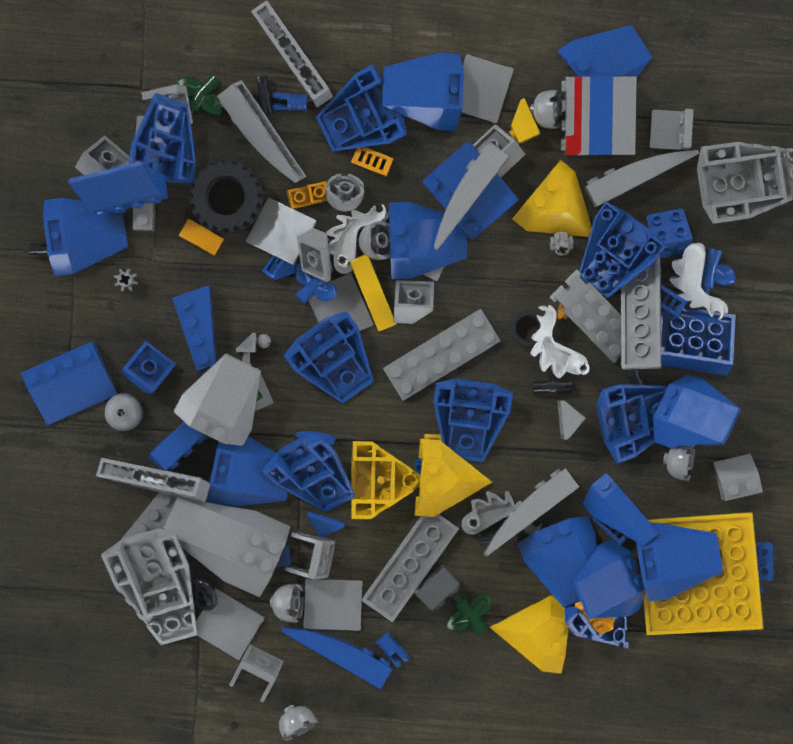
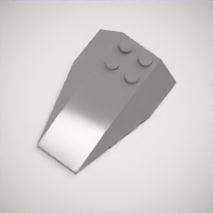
M745 142L701 147L697 166L703 208L713 224L749 219L793 200L792 148L786 149L776 146L746 144Z
M177 497L163 529L175 532L181 547L224 582L260 597L270 581L285 547L290 526L254 510Z
M157 528L121 539L102 553V559L115 588L119 593L123 594L129 606L131 605L135 609L137 616L146 623V627L160 645L197 635L189 564L175 532Z

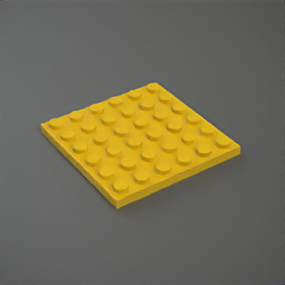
M753 512L647 519L650 523L658 522L717 533L723 568L722 573L669 599L649 601L645 593L643 600L647 635L764 628Z

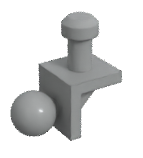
M252 333L236 348V352H243L242 362L252 366L250 364V352H257V344L261 348L270 346V336L261 334L257 338V333Z

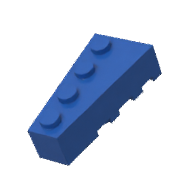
M208 285L172 298L197 371L212 367L217 362L211 286Z

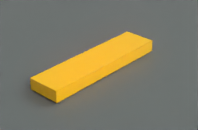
M364 254L350 260L378 331L396 325L368 255Z

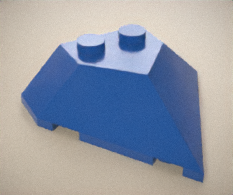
M575 604L565 607V623L575 636L629 649L628 641L625 638V631L627 630L626 617H616L613 630L599 634L592 628L580 609L575 608Z

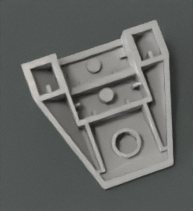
M225 354L182 394L174 412L188 426L224 444L243 446L253 426L261 371Z

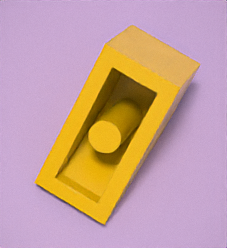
M525 98L519 102L510 126L511 131H509L510 137L518 145L540 134Z

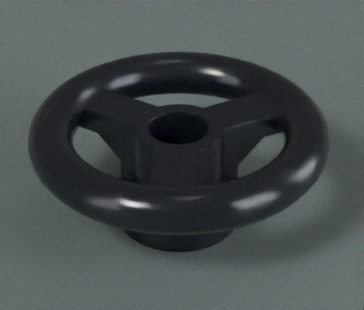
M191 578V586L195 583L197 589L196 594L193 595L194 605L204 611L213 610L217 605V595L214 586L203 579ZM198 600H205L208 603H210V605L202 604Z

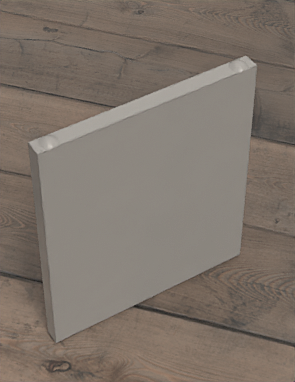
M466 54L463 63L464 85L461 113L497 124L514 69Z
M268 197L246 242L295 265L299 257L297 237L313 229L317 221Z
M351 273L331 281L337 289V295L333 299L324 302L320 301L315 295L309 299L318 322H321L328 316L347 311L357 324L359 331L374 325Z
M306 579L304 629L361 631L363 582L359 580Z
M216 588L217 605L211 611L203 610L196 621L197 636L240 660L265 617Z

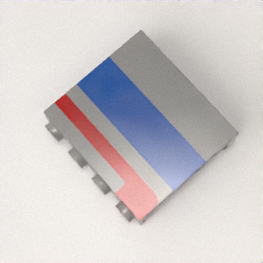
M565 76V81L561 83V91L565 92V100L561 101V112H565L564 120H561V131H564V139H561V150H564L565 155H635L636 76Z

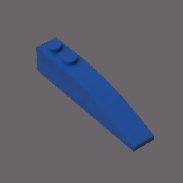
M284 625L281 630L284 634L379 689L382 688L392 671L389 660L383 657L380 659L373 655L374 652L366 647L362 649L340 638L309 629Z

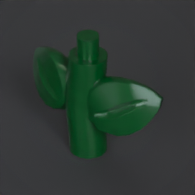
M211 74L203 84L195 77H183L177 80L178 85L186 86L188 98H191L189 101L191 115L195 111L199 112L201 108L209 115L216 116L222 113L223 107L217 97L218 95L213 93L222 82Z
M459 593L452 597L456 602L455 606L458 610L449 616L445 627L451 631L461 632L466 630L471 624L478 636L484 633L488 626L481 616L487 614L491 609L490 596L480 594L473 597L471 602L465 597L462 598Z

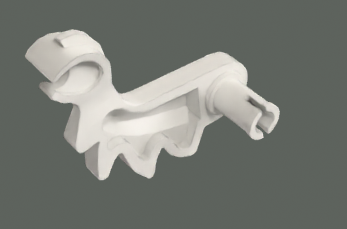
M383 204V211L381 213L376 212V206L374 205L366 214L352 210V217L336 216L343 224L332 227L326 233L327 236L335 238L328 243L330 254L334 256V267L339 273L349 274L353 271L350 260L356 258L358 231L372 222H386L389 218V212H387Z
M702 243L691 244L685 249L682 259L672 262L673 270L679 276H672L669 280L675 287L684 292L678 294V296L686 301H692L690 304L691 308L703 306L708 310L711 317H713L715 311H719L721 316L718 320H720L725 313H728V306L721 299L709 296L703 291L701 283L706 257L705 246Z
M548 305V307H538L542 311L545 310V315L542 317L537 315L541 326L532 335V339L537 342L532 348L531 355L536 356L540 353L539 363L541 370L545 372L551 365L552 373L557 378H561L566 372L575 375L587 374L589 365L586 357L555 342L552 338V330L556 322L555 309L551 305Z

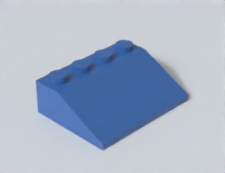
M467 141L422 181L445 209H447L455 190L467 173V165L472 159L476 161L480 156L478 150L470 141ZM496 174L458 224L473 240L519 199L501 177Z
M141 161L69 179V184L86 208L98 217L107 216L110 212H124L127 208L131 207L141 208L147 203H160L161 200L168 198L165 176Z
M673 306L672 310L675 311L677 306ZM684 307L676 318L661 309V366L728 376L733 366L736 315L725 313L718 320L721 316L719 312H714L713 317H711L706 310Z
M95 342L87 343L21 372L27 389L47 425L118 395Z

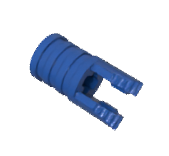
M273 92V98L287 100V104H273V110L307 112L308 94Z
M389 631L376 641V644L379 645L397 668L401 666V660L395 652L403 661L407 662L410 659V656L391 636Z

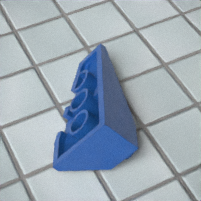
M607 473L591 485L582 505L594 519L605 523L610 528L621 532L643 546H646L659 535L657 530Z

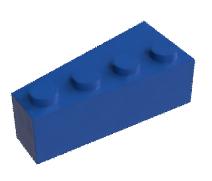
M183 422L149 454L148 459L159 470L172 471L179 465L177 461L182 456L186 458L193 451L192 447L196 443L200 445L207 436Z

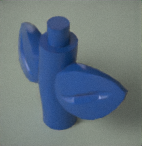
M709 249L704 263L701 286L708 295L710 289H713L714 283L720 286H728L736 281L735 273L731 267L723 264L718 265L722 251L716 249Z
M301 262L297 264L296 279L303 286L295 294L299 301L305 304L315 295L320 301L325 302L337 295V289L333 283L323 281L303 272Z

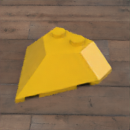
M562 160L558 162L512 218L513 221L529 232L549 234L567 232L568 236L589 238L592 229L576 172Z
M420 439L419 458H422L420 491L415 501V516L435 517L492 483V481L440 440Z
M353 441L351 486L355 492V497L351 499L352 519L374 518L377 514L419 488L421 475L374 442Z
M553 595L490 626L494 632L542 672L562 673L566 655L568 626L565 623V608L562 607Z

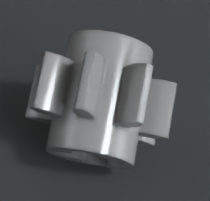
M557 232L554 237H550L551 251L555 250L557 255H566L570 250H573V237H568L567 232Z
M130 268L126 272L119 269L121 274L119 276L114 275L118 281L115 283V286L121 285V291L123 292L126 287L132 291V285L138 284V282L134 281L137 274L131 275ZM124 275L130 277L128 280L129 284L122 283Z

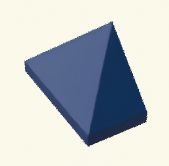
M273 255L262 272L276 280L296 273L297 261L295 265H292Z
M308 511L307 517L319 537L344 528L345 522Z

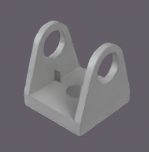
M292 532L291 536L294 538L315 543L309 570L293 566H285L284 570L315 580L328 578L336 540Z
M250 644L229 686L233 687L241 669H244L269 682L260 699V702L263 703L284 661Z

